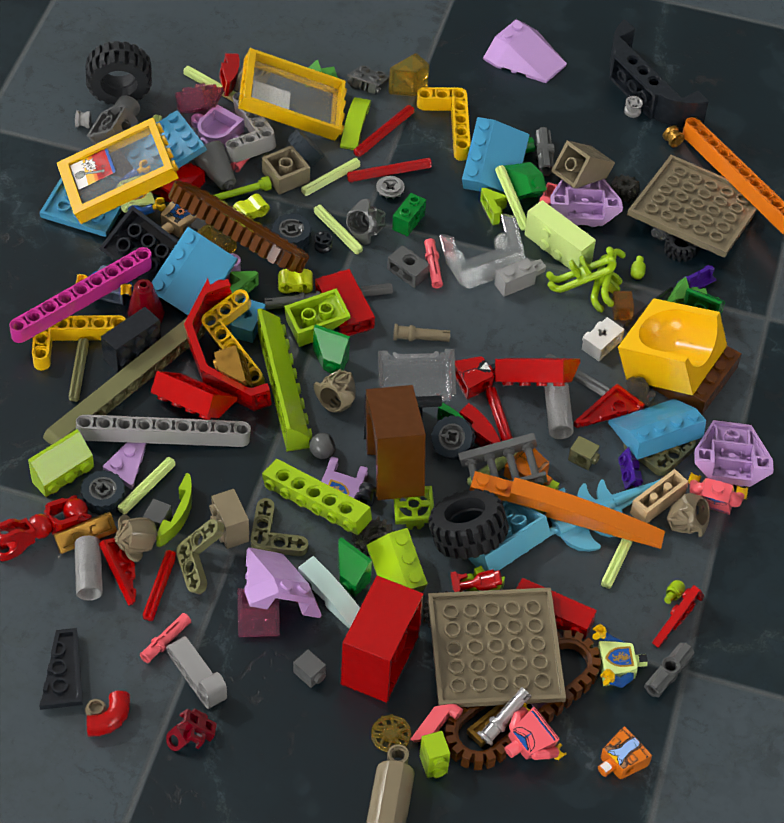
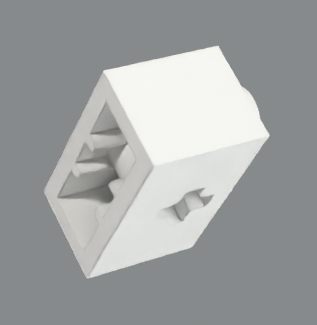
M607 317L602 322L599 321L591 332H587L583 336L582 350L597 361H600L622 341L625 329Z

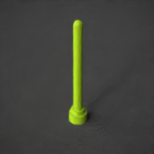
M269 176L258 180L257 183L215 194V196L220 198L219 200H224L259 189L261 191L272 190V184Z

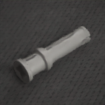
M521 687L496 717H491L486 727L482 731L477 732L479 737L491 746L493 744L492 741L498 734L505 731V725L512 718L514 712L518 711L531 697L529 692Z

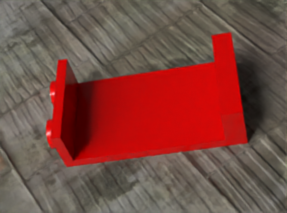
M350 269L315 279V291L324 293L337 288L350 314V319L339 325L337 332L351 336L374 329L375 316Z

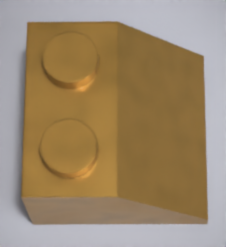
M236 345L214 352L216 359L213 360L216 370L246 387L254 388L245 355Z

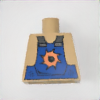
M171 201L161 213V228L169 234L173 233L181 238L187 227L191 228V224L197 219V215H192L188 210L181 208L178 204Z

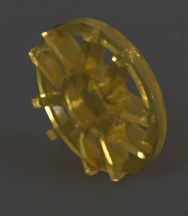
M393 714L383 715L372 726V741L377 748L388 752L393 742L406 747L411 738L410 726L405 719ZM386 720H390L391 724L387 725ZM375 730L382 731V733H375ZM376 738H382L380 743L377 742ZM400 738L405 742L402 744L398 739ZM385 741L389 742L388 747L382 746Z

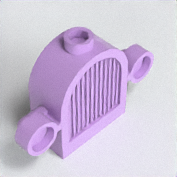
M217 104L205 115L197 113L191 117V124L193 127L198 128V137L204 145L212 141H221L226 148L228 140L239 137L244 132V119Z

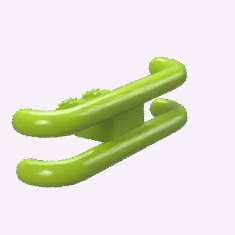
M607 247L606 257L589 264L583 255L580 256L579 261L582 265L580 268H578L573 259L568 261L572 271L555 276L551 271H548L546 277L550 280L547 284L549 289L556 293H562L610 274L617 265L613 248ZM609 263L607 267L592 273V270ZM574 277L577 278L576 280H573V281L568 282V283L563 284V285H556V284H555V283H561V282L567 281V280L572 279V278H574Z
M613 249L615 259L616 256L620 258L626 256L625 252L621 249ZM604 254L603 256H601L600 259L606 257L607 254ZM605 265L597 268V271L605 268ZM614 271L594 280L591 303L600 313L604 311V307L598 301L600 286H602V299L609 307L614 306V301L609 297L608 291L614 295L620 293L621 288L619 285L622 284V279Z

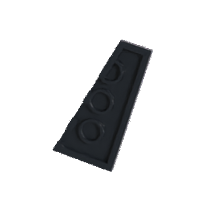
M77 628L61 629L55 632L51 659L48 664L47 677L44 682L43 695L39 705L40 710L83 705Z

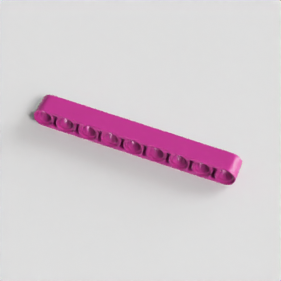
M145 247L138 248L14 318L9 324L12 340L16 343H23L121 287V284H126L146 273L152 268L151 251Z

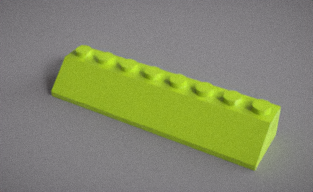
M261 308L257 309L258 336L286 451L309 448L312 431L311 428L307 429V424H309L308 415L303 413V409H305L304 399L299 397L301 388L300 384L295 381L297 379L296 368H292V353H288L290 345L289 340L284 337L286 335L285 325H281L280 317Z

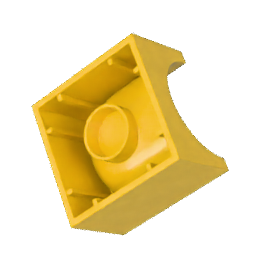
M653 298L620 343L618 350L626 380L693 395L727 347L720 312Z

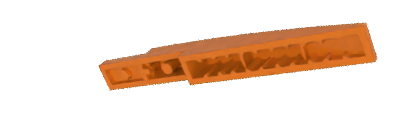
M477 471L474 473L470 491L474 489L487 490L494 493L501 500L546 512L545 516L551 519L661 549L664 530L616 510L515 477L514 481H509Z

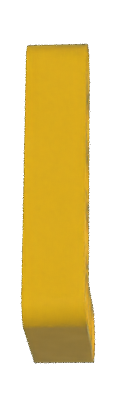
M447 87L420 88L417 93V107L420 110L451 111L454 157L460 161L467 160L470 149V129L466 90L463 88Z
M239 289L207 311L201 320L204 328L221 350L236 345L245 355L251 378L256 375L259 376L258 380L252 381L253 386L257 387L265 383L261 370L226 327L251 307L248 293L245 290ZM246 298L243 303H238L239 299ZM230 309L228 314H223L224 310ZM215 320L213 325H208L209 321ZM221 334H226L224 339H218Z
M120 315L69 316L33 337L32 358L34 367L41 371L50 367L52 341H76L80 338L101 340L102 335L126 320V318Z

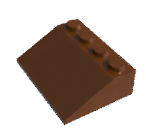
M727 346L693 395L654 386L653 390L671 400L676 399L690 405L703 415L738 368L742 353Z

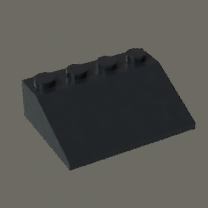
M131 206L99 249L114 261H117L138 248H148L151 251L152 268L137 278L152 282L179 240L134 206Z

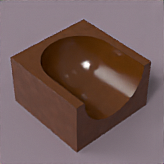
M413 385L366 389L367 455H376L377 500L425 496L426 434Z

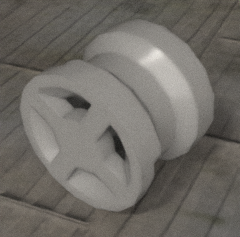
M637 96L628 97L624 113L631 118L640 116L643 105L642 99Z
M77 110L75 114V127L85 126L90 128L92 122L91 111L84 113Z

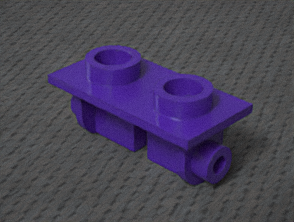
M707 265L700 271L688 277L685 276L689 288L698 287L701 289L716 281V278L712 275L714 272L713 266Z
M628 447L618 457L625 490L631 485L639 487L643 483L641 471H637L640 468L639 462L631 453L630 447Z

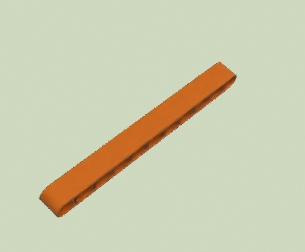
M693 117L687 118L682 132L685 136L684 139L784 235V201L700 120Z

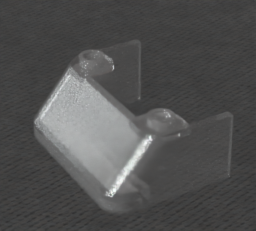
M501 214L505 232L495 237V250L464 260L463 253L457 250L454 237L445 234L440 235L446 262L461 286L472 288L495 280L496 270L526 259L515 216Z

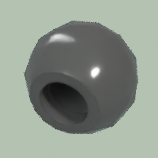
M318 433L310 441V452L318 459H329L336 451L335 442L328 433Z

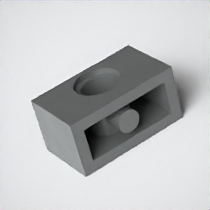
M403 245L388 257L387 269L413 288L417 287L429 276L430 264Z

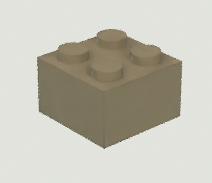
M292 145L262 157V172L265 176H269L272 186L279 195L310 182V167Z
M231 489L211 496L212 504L209 507L212 516H210V519L221 521L225 528L223 535L219 538L220 543L224 542L226 549L249 542V519L235 490Z

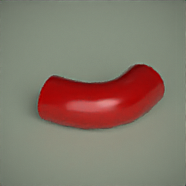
M114 691L110 693L109 707L104 713L87 715L88 737L109 734L122 726L128 717L130 708V694L128 692Z

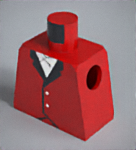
M481 356L453 361L452 374L467 399L493 386L495 363L488 365L484 357Z

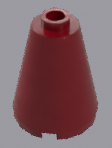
M145 279L137 281L134 285L127 311L128 318L146 307L160 320L161 324L165 312L152 282Z

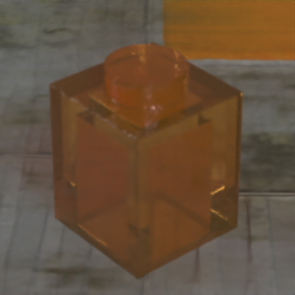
M614 291L612 297L614 301V306L612 307L613 319L629 320L633 317L634 312L632 291Z

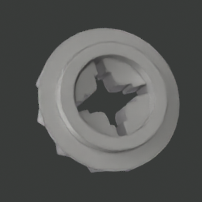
M385 176L378 180L376 190L380 196H385L386 199L391 197L394 200L396 196L400 197L401 193H404V183L395 176Z

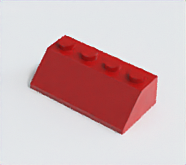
M580 358L495 359V382H502V385H514V382H519V386H531V382H536V386H548V383H553V386H565V383L573 381L580 364Z
M157 371L151 393L158 396L157 399L166 402L169 400L171 405L179 408L183 406L186 408V412L199 413V417L210 420L211 417L220 418L237 401L236 396L182 373Z

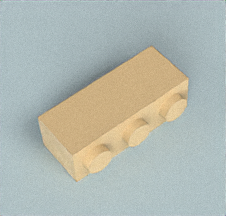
M675 469L633 500L630 514L638 520L646 523L650 522L686 493L689 481Z

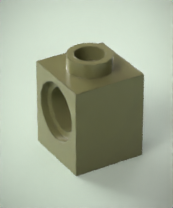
M578 436L570 449L568 461L589 470L592 464L596 465L600 458V454H598L599 445Z

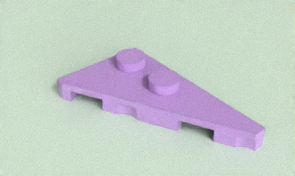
M127 442L103 465V470L118 474L122 478L123 484L132 490L145 453L146 443Z

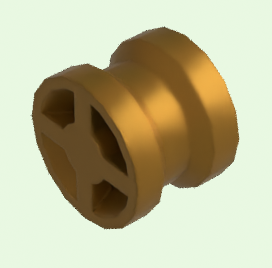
M670 126L663 133V138L669 141V145L672 148L679 146L685 138L684 134L679 132L676 126Z

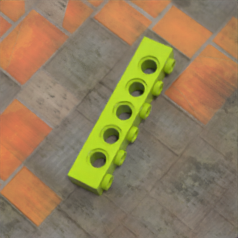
M277 458L262 473L264 486L268 490L275 491L283 498L294 501L298 506L305 507L315 515L326 518L330 523L343 527L347 532L359 535L372 520L370 506Z

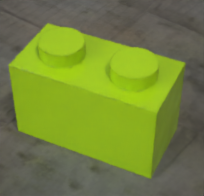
M443 731L421 737L419 756L427 778H439L448 773L450 751Z

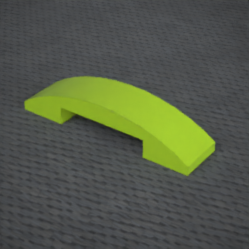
M354 97L345 121L340 148L354 150L359 145L361 131L366 114L369 112L371 100Z
M188 473L185 474L179 487V499L181 502L172 521L163 520L156 537L157 547H162L172 540L188 518L192 505V484L190 474Z

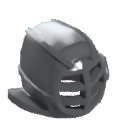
M362 199L348 212L346 219L347 228L358 242L368 245L371 243L370 236L377 235L386 226V213L379 208L372 207L369 199Z

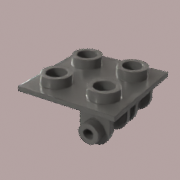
M364 65L357 67L347 75L349 76L348 84L360 90L364 87V91L372 94H379L381 91L379 86L390 78L384 72L373 71L370 67Z

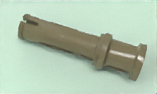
M394 324L393 340L408 339L412 342L414 339L449 342L450 330L415 328L413 325L408 327Z

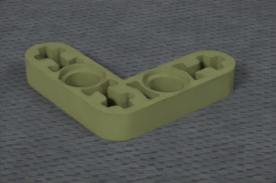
M696 441L685 443L686 446L683 448V451L682 444L664 450L662 453L653 454L649 458L638 459V461L654 474L665 476L694 451ZM669 453H676L679 457L671 458Z
M268 498L260 499L255 511L251 533V547L284 555H305L308 552V540L305 537L271 532L274 502ZM264 506H268L266 515H263ZM264 521L268 523V526L260 528L257 524ZM259 534L262 535L261 544L257 543L259 540ZM278 540H281L285 543V545L282 547H276L274 543ZM288 542H291V548H288Z
M215 519L208 520L177 547L176 553L187 589L192 593L202 594L207 588V579L199 554L223 535L225 528L221 521ZM203 536L201 544L198 545L199 537ZM194 563L193 571L190 572V566Z

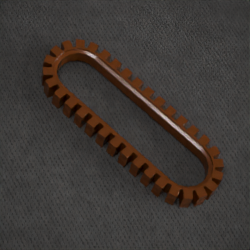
M179 180L174 182L168 197L175 204L188 210L192 215H197L196 217L200 220H205V223L214 226L213 228L218 231H223V234L230 236L236 242H240L242 246L248 247L250 251L258 253V256L268 259L269 262L292 272H303L309 259V255L304 250L297 248L295 244L289 243L287 239L280 237L275 232H271L269 228L263 227L261 223L254 221L249 216H245L243 212L237 211L236 208L229 206L225 201L219 200L220 198L211 195L208 191L201 190L200 187L192 186L187 182Z
M563 630L561 637L557 631L559 650L571 649L577 651L585 659L587 668L565 687V702L545 703L537 710L547 724L553 720L554 714L558 716L562 713L563 707L567 709L572 704L573 699L575 701L579 699L582 692L585 694L590 690L591 684L594 685L597 680L601 666L600 652L598 647L593 648L594 642L589 637L583 641L584 634L576 632L575 636L572 637L571 630ZM487 706L461 707L463 712L459 718L455 720L449 716L446 724L444 737L449 751H451L450 757L455 762L462 758L461 766L467 769L471 762L474 763V770H482L483 763H485L487 769L494 767L496 760L501 763L506 759L507 755L504 747L512 742L508 737V733L494 746L484 751L471 750L462 744L458 735L459 730Z

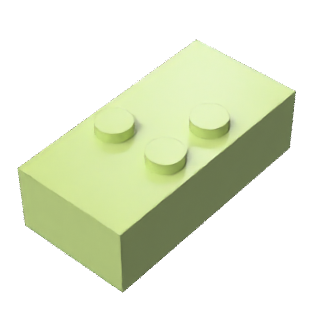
M543 200L528 210L525 236L570 270L568 261L572 259L578 268L582 267L579 261V257L582 255L588 264L592 263L596 242L593 237Z

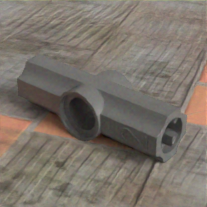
M540 127L535 133V158L538 159V169L543 173V176H549L553 173L551 170L554 166V144L551 141L550 130L547 127Z
M680 642L673 652L663 659L661 666L644 685L648 694L659 698L670 683L677 679L678 674L695 654L690 645Z

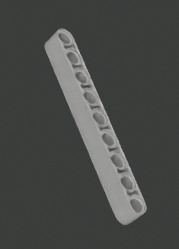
M81 415L76 419V429L80 431L85 441L244 447L249 444L251 432L250 425L244 421Z

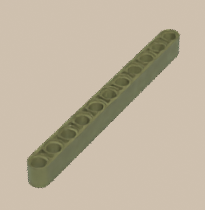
M186 319L50 426L44 433V440L52 445L75 431L76 419L81 415L108 414L155 376L157 371H161L190 347L184 327ZM203 324L197 334L198 340L206 333Z

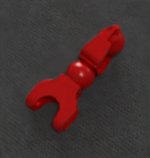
M73 495L67 499L61 498L47 503L44 514H35L29 520L27 518L21 520L13 518L1 522L0 532L7 531L8 533H0V550L9 547V551L6 553L0 552V561H8L21 555L29 545L35 543V538H46L51 532L54 534L90 520L92 515L88 514L86 503L82 499H78L77 495ZM63 512L65 519L58 520L53 516Z

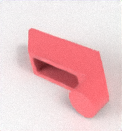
M548 182L546 185L547 191L543 193L540 201L543 200L551 206L550 196L558 184Z
M457 704L435 706L411 740L413 742H421L422 736L438 732L449 716L456 720L462 714L463 709Z

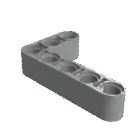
M240 92L233 95L234 109L237 116L244 119V125L250 133L226 142L230 162H240L276 148L274 130L265 117L238 109Z

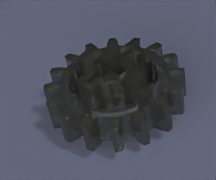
M377 516L376 519L372 517L370 523L359 535L352 533V542H355L354 547L360 548L362 553L366 551L369 557L367 544L383 537L385 534L395 532V530H392L393 525H387V519L380 521V516Z

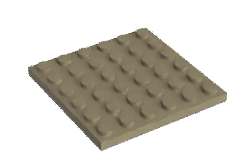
M670 155L628 209L627 215L725 258L758 210L726 178Z
M551 588L428 593L438 706L456 704L460 707L506 705L521 687L531 695L527 702H525L526 704L565 702L566 694Z

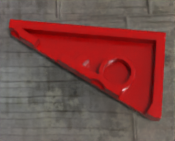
M616 384L574 421L573 426L580 428L644 409L645 404L623 387Z
M114 538L102 540L99 546L128 606L133 605L136 602V589L133 588V580L136 578L135 563L127 557L125 551L119 548Z
M693 585L691 589H686L682 595V602L672 608L670 612L671 617L653 640V645L659 648L667 640V636L672 629L676 630L693 611L696 604L694 601L696 599L703 600L705 596L699 588Z

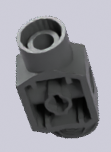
M120 96L114 106L99 115L87 137L95 145L136 126L138 123L136 116L140 111L139 103L130 96ZM113 152V153L110 154V157H111V160H112V162H113V165L116 164V161H115V153H116V152Z

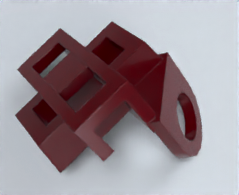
M186 709L180 713V717H183L184 720L173 727L166 735V743L171 750L178 751L190 741L196 743L195 748L199 749L204 744L205 739L208 741L213 739L217 723L208 719L207 714L197 709L192 711ZM172 735L178 738V746L173 745L171 741Z

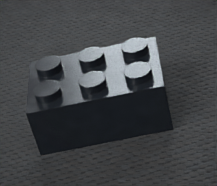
M144 307L102 335L103 360L117 373L161 339L160 320Z

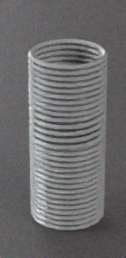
M548 383V386H545L544 389L549 435L555 439H565L574 432L569 385L565 383V386H553V383Z
M90 535L79 537L75 541L76 596L83 600H94L103 594L101 548L99 546L101 541L99 538Z

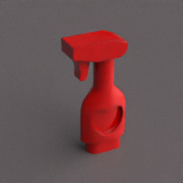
M500 570L483 571L478 573L474 579L464 582L461 580L468 578L466 573L450 572L455 592H463V590L470 588L486 591L502 585Z

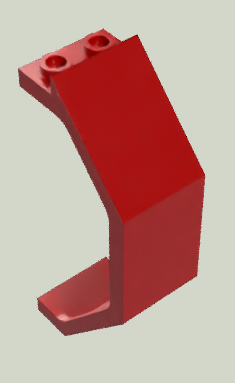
M207 278L184 322L187 341L202 382L236 396L237 403L253 411L272 405L268 383L249 388L207 365L197 339V334L202 326V316L232 294L228 279L217 280L210 284Z

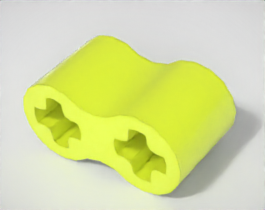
M257 193L233 205L237 211L243 212L245 216H249L252 219L263 217L270 210V206Z
M287 269L280 270L278 273V289L286 294L291 292L310 293L313 290V273L308 269H304L302 273L292 272Z

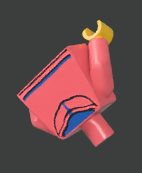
M693 472L689 476L690 493L705 498L711 510L730 515L732 507H739L743 500L747 498V487L737 486L736 492H734V486L710 478H705L701 483L702 476L695 475Z
M524 703L518 711L514 712L509 724L510 733L508 737L512 742L504 747L506 753L511 758L521 753L526 760L530 758L534 760L561 759L567 753L560 751L561 743L555 746L560 739L537 709L533 707L530 710L526 707L527 704Z

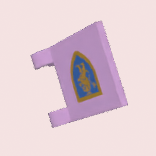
M331 457L321 482L354 498L355 494L359 492L360 484L367 478L368 468L360 466L357 477L354 478L335 472L338 468V458Z

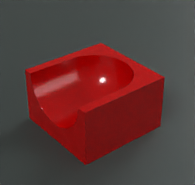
M376 576L342 644L341 685L386 703L388 702L419 638L424 593Z

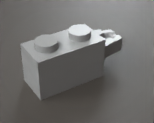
M526 258L496 270L495 286L503 297L534 285L536 276L546 271V265L541 259L530 262Z

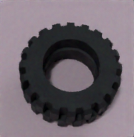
M114 41V43L106 42L103 46L99 45L86 59V86L97 100L104 101L108 105L110 103L115 105L120 96L127 95L138 101V99L141 100L150 91L152 86L150 57L142 48L139 49V46L131 45L126 41L123 43L119 41ZM113 71H125L130 74L124 76H113L108 73Z
M468 489L443 498V501H439L435 508L432 509L428 520L437 550L453 559L462 558L466 560L470 557L478 558L479 555H486L504 542L509 531L501 499L494 493L487 490L481 491L480 489H474L473 491Z

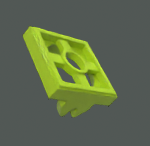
M425 486V496L423 497L426 500H421V496L404 498L406 501H400L402 498L393 499L395 525L406 524V527L412 530L414 526H417V529H421L424 523H429V516L434 508L432 486ZM411 500H417L419 506L413 508L408 503ZM421 507H428L425 514L418 516V510ZM400 508H407L412 512V516L404 515Z

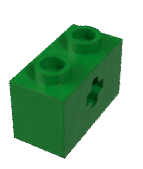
M410 193L393 215L392 230L408 237L425 215L426 199Z

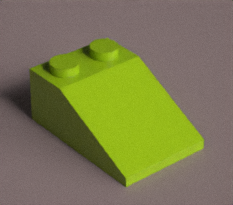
M337 288L284 306L286 321L299 347L313 342L315 324L334 330L350 319V314Z

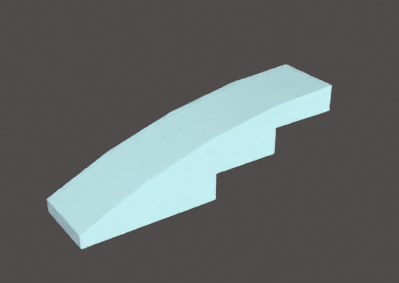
M312 556L298 567V572L312 584V590L325 601V606L350 629L360 607L335 577Z

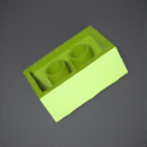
M78 429L28 459L32 483L45 497L56 493L61 487L72 483L77 477L89 472L94 467L93 455Z
M408 528L388 533L367 544L377 576L419 592L424 591L427 581Z

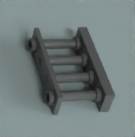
M534 433L458 453L461 466L468 467L471 480H473L474 473L477 471V463L484 461L488 464L490 475L499 477L495 459L504 456L510 469L511 481H514L515 477L520 478L514 454L523 451L526 454L531 475L521 477L520 479L540 485L547 482L546 472L539 473L533 449L537 447Z

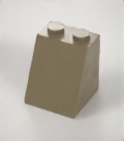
M567 140L551 172L573 188H579L606 179L615 162L592 146Z

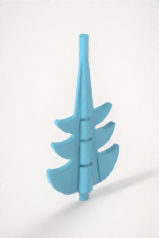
M601 480L597 487L596 494L598 499L596 500L589 494L587 485L583 483L579 488L577 497L623 513L622 509L631 505L635 498L659 480L613 495L607 489L604 480ZM561 488L559 491L565 492V488ZM550 518L552 522V527L549 528L551 536L556 534L569 547L578 551L590 552L600 549L601 545L592 538L589 529ZM595 531L597 534H599V535H601V536H605V537H616V536H612V535H609V534H605V533H601V532Z

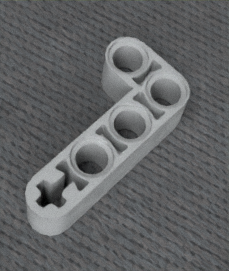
M184 636L166 646L170 658L207 709L227 699V687L223 677L218 672L214 674L211 672L187 637Z

